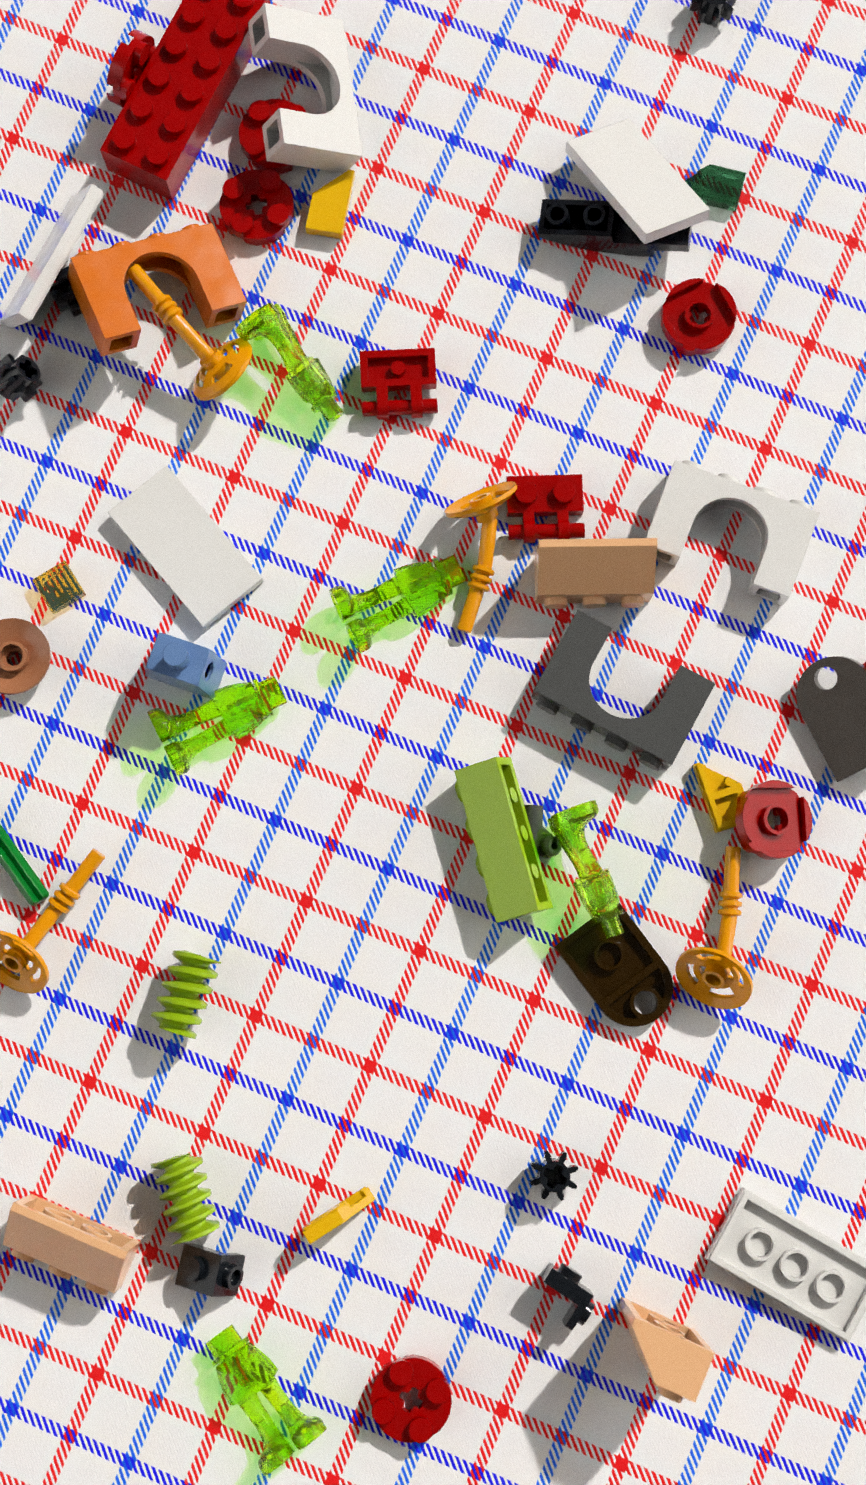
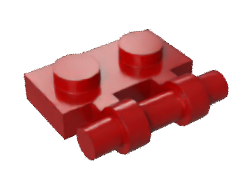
M435 348L360 351L362 392H377V401L362 402L363 417L378 416V420H388L389 416L412 415V418H423V414L438 413L437 398L422 399V390L437 389ZM410 390L411 399L388 400V391Z
M582 474L506 476V482L513 481L517 485V490L507 500V517H522V525H508V540H523V543H535L536 539L585 538L584 523H569V515H583L584 512ZM534 516H556V524H535Z

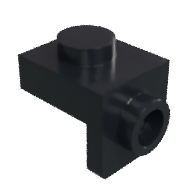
M184 1243L175 1284L211 1297L236 1296L243 1279L245 1256L238 1253L219 1252L194 1243Z
M549 1263L541 1276L545 1284L573 1302L562 1320L564 1326L572 1331L577 1323L584 1325L595 1306L591 1302L594 1295L589 1288L580 1283L583 1276L565 1263H562L559 1268Z

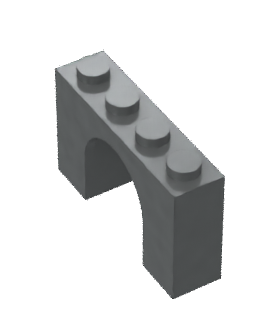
M577 610L533 690L531 697L537 700L536 706L552 715L560 712L571 718L570 724L580 731L590 734L593 730L605 736L604 742L620 752H625L627 748L640 755L638 761L653 770L659 771L660 767L667 770L673 764L715 683L681 665L673 676L658 706L653 711L644 716L631 719L619 718L609 714L595 701L590 689L589 675L591 667L612 628Z

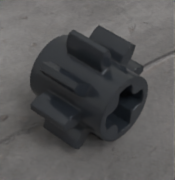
M691 0L689 9L690 11H697L699 18L697 23L703 22L716 28L722 18L725 20L731 19L734 10L732 6L735 5L736 0Z
M68 266L60 270L55 279L56 283L52 284L50 292L60 312L70 309L75 317L82 314V311L67 278Z
M10 353L0 361V394L12 402L19 397L25 403L37 394L36 389L42 385L40 380L41 373L37 364L22 354L16 360Z
M544 1150L545 1160L541 1164L533 1161L530 1163L538 1171V1176L533 1177L529 1182L530 1185L542 1184V1199H546L549 1192H554L562 1201L564 1200L562 1191L567 1186L572 1189L577 1188V1185L570 1180V1174L576 1172L578 1166H565L564 1162L567 1153L564 1151L556 1159L551 1158V1154ZM556 1165H560L559 1172L564 1176L561 1182L554 1180L551 1185H548V1178L544 1174L545 1169L553 1170Z

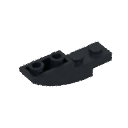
M542 199L538 236L552 242L597 252L654 257V251L689 252L692 226L644 244L608 201Z

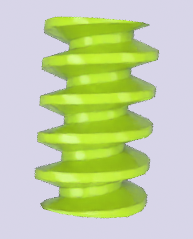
M186 950L173 951L172 955L181 964L167 967V971L175 976L176 979L175 981H162L161 984L170 992V996H157L156 1001L165 1007V1010L151 1012L150 1016L160 1023L159 1028L196 1039L197 1034L188 1026L200 1025L202 1023V1019L193 1011L207 1008L208 1004L199 997V994L212 993L213 989L204 980L216 979L218 977V973L209 966L210 964H221V962Z
M190 1153L151 1164L152 1169H164L165 1172L155 1180V1184L168 1185L169 1187L168 1190L159 1196V1200L172 1201L173 1203L171 1207L163 1212V1215L165 1217L177 1218V1221L168 1227L167 1231L168 1233L181 1234V1238L171 1245L201 1238L211 1234L220 1227L219 1221L206 1219L215 1212V1205L202 1204V1201L212 1194L211 1189L198 1188V1185L208 1178L207 1173L194 1172V1169L204 1162L203 1157L190 1156Z

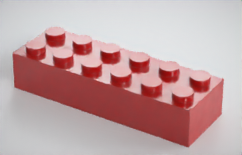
M182 0L100 148L108 171L165 198L174 200L252 56L248 22L264 3L270 4V0Z

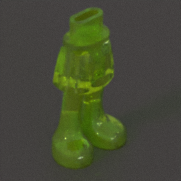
M268 303L260 307L237 326L235 332L241 339L245 341L268 339L274 345L287 369L286 380L302 401L312 405L311 410L313 413L321 412L328 422H334L344 414L335 401L338 396L330 377L318 358L307 357L288 322L286 313L279 304L273 305Z
M451 555L440 561L437 558H433L431 562H417L394 569V577L366 592L351 594L345 587L335 586L329 589V593L342 623L354 619L362 612L397 596L401 597L400 600L384 610L364 619H355L345 625L346 631L356 650L362 653L371 648L372 638L377 632L411 614L417 619L438 605L446 596L452 595V588L466 582V579L454 555Z
M275 676L259 683L257 679H253L252 682L237 683L214 690V698L180 715H169L161 708H153L147 712L163 745L196 726L218 717L222 718L218 723L183 741H174L164 746L178 776L189 771L192 759L202 750L232 735L238 740L258 727L268 716H273V709L287 703Z
M592 800L554 814L547 821L552 833L557 837L579 878L575 880L573 885L585 909L595 924L601 923L606 939L624 933L618 917L624 914L623 909H618L620 897L609 868L602 869L586 841L585 826L597 816L599 810L596 800Z
M231 1324L209 1340L206 1346L215 1358L211 1363L213 1367L216 1366L218 1379L230 1405L238 1404L262 1439L263 1452L258 1459V1468L266 1476L287 1461L295 1452V1448L268 1414L257 1395L259 1391L271 1403L289 1430L290 1438L298 1450L313 1442L327 1427L321 1418L316 1416L309 1417L299 1411L275 1378V1374L278 1371L277 1366L251 1342H248L250 1339L247 1336L242 1339Z

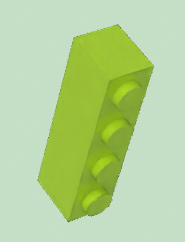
M494 757L455 770L457 780L455 782V791L458 799L464 805L467 816L465 820L466 831L474 841L477 852L476 867L480 876L484 878L488 892L486 896L487 907L495 917L496 923L514 920L553 908L511 757Z

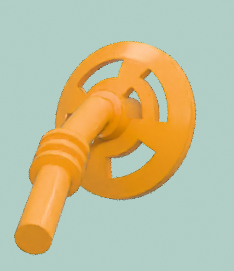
M139 264L132 266L127 274L153 304L152 310L154 313H157L160 320H163L162 322L165 326H171L201 359V367L193 382L194 395L201 401H208L226 392L236 383L247 368L252 356L251 344L244 338H236L218 348H210L184 319L182 309L178 307L175 301H172V297L168 294L164 295ZM234 345H238L239 351L237 354L235 349L232 348ZM199 380L203 382V387H200Z
M513 481L498 483L475 491L455 501L444 511L448 518L476 517L477 522L482 523L478 563L472 567L475 573H470L469 577L472 581L467 582V586L470 588L456 628L466 633H471L484 592H489V587L486 586L492 582L489 576H494L495 573L492 570L498 522L496 517L499 515L497 507L507 501L517 490V485Z
M734 846L725 847L723 891L719 892V896L723 899L718 901V905L722 906V909L718 910V914L722 916L717 948H690L680 955L675 966L677 979L687 993L701 1003L719 1009H734L743 1006L749 1000L753 991V983L748 971L738 960L732 957L737 917L742 915V911L738 910L739 907H742V902L738 901V899L743 897V894L739 892L741 847ZM699 954H711L713 956L703 957ZM688 964H694L693 972L699 980L698 982L690 974ZM701 966L706 967L704 972L702 971ZM740 974L743 978V984L739 982ZM730 987L734 994L721 995L711 992L710 989Z
M94 848L90 851L66 883L59 885L61 890H55L54 895L56 897L48 899L50 905L23 939L9 932L0 931V961L4 964L3 966L0 963L1 983L13 990L29 994L40 992L47 985L49 971L45 961L35 948L62 913L67 914L70 911L68 906H74L75 902L73 899L78 900L80 898L79 891L105 859L102 853ZM6 944L10 946L9 949H5ZM30 961L33 963V966L31 968H29L28 965ZM40 968V969H41V975H40V977L37 978V979H33V975H34V974L38 971V969ZM10 971L20 973V976H17L11 973Z

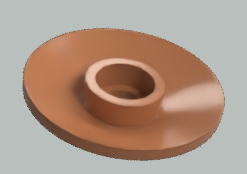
M18 618L0 620V693L7 695L21 694L34 688L45 677L51 660L50 646L43 632L34 624ZM14 653H20V663L10 665V656Z

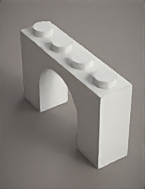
M264 3L248 22L252 56L290 64L300 69L313 81L322 101V114L279 108L263 124L262 130L266 159L270 162L344 173L363 157V142L359 134L358 108L354 99L353 73L349 65L348 39L345 36L343 19Z
M675 460L645 537L657 538L656 560L676 566L691 526L700 515L714 509L735 510L752 521L761 539L759 560L747 593L783 606L792 593L820 512L811 510L812 507L806 502L796 499L787 501L778 498L768 488L760 486L751 488L740 484V481L732 475L725 473L715 475L704 471L703 466L690 460L679 462Z

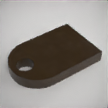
M843 656L820 659L810 665L802 674L797 686L796 699L803 719L836 781L839 782L866 768V667L852 658ZM824 667L832 668L837 674V683L831 689L823 688L818 682V674Z
M615 900L554 946V949L602 1013L613 1022L631 1027L644 1026L657 1020L667 1010L673 995L671 973L665 962L618 900ZM641 991L650 992L656 1001L654 1010L646 1015L639 1013L634 1006V999Z

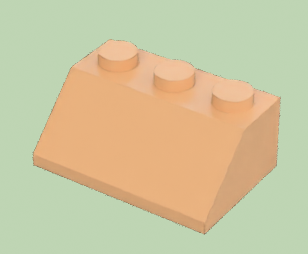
M657 538L539 540L534 559L535 604H544V607L547 609L566 608L567 603H583V607L589 609L603 608L606 606V603H621V607L624 608L644 606V602H650L654 594Z
M34 1194L13 1202L3 1239V1245L12 1248L11 1254L14 1257L33 1263L35 1259L49 1265L48 1271L65 1279H70L72 1275L86 1281L85 1287L101 1295H107L109 1291L115 1293L122 1287L141 1243L137 1239Z
M622 1297L619 1302L621 1312L639 1358L648 1372L647 1375L652 1378V1384L658 1387L657 1392L677 1403H681L683 1397L696 1402L714 1357V1351L696 1330Z

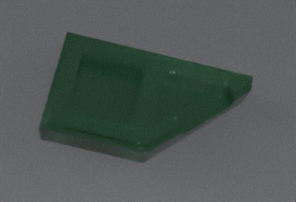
M709 164L697 171V174L686 179L685 182L706 205L736 212L746 173Z

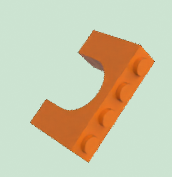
M213 223L201 226L190 224L180 231L168 234L158 232L144 240L132 243L121 241L110 248L95 252L93 250H85L70 258L67 278L101 357L137 347L141 327L124 287L127 281L131 279L127 274L128 270L136 264H139L145 272H163L180 280L190 291L206 328L240 320L247 303Z

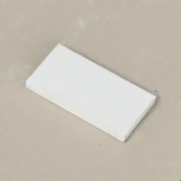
M630 119L566 141L565 152L644 244L708 220L709 207Z
M92 183L71 196L0 322L9 328H15L32 321L101 201L104 191Z
M167 465L108 511L110 517L204 629L263 582L262 577Z
M744 1187L741 1188L704 1259L849 1344L866 1311V1259Z

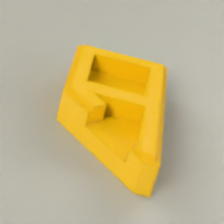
M355 170L344 172L312 193L305 227L306 233L343 239L355 179Z
M700 762L693 764L692 768L715 833L736 827L737 799L744 792L742 784L707 768L706 765Z
M363 1187L306 1224L303 1234L309 1244L326 1235L374 1201L375 1197L369 1187Z

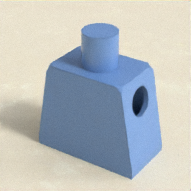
M159 632L145 668V676L214 700L227 663L211 649ZM210 666L209 673L205 678L206 669Z

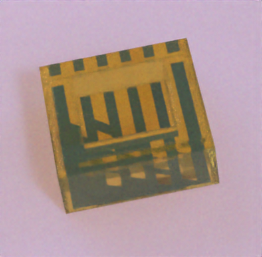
M65 560L32 580L53 614L86 596L85 591Z

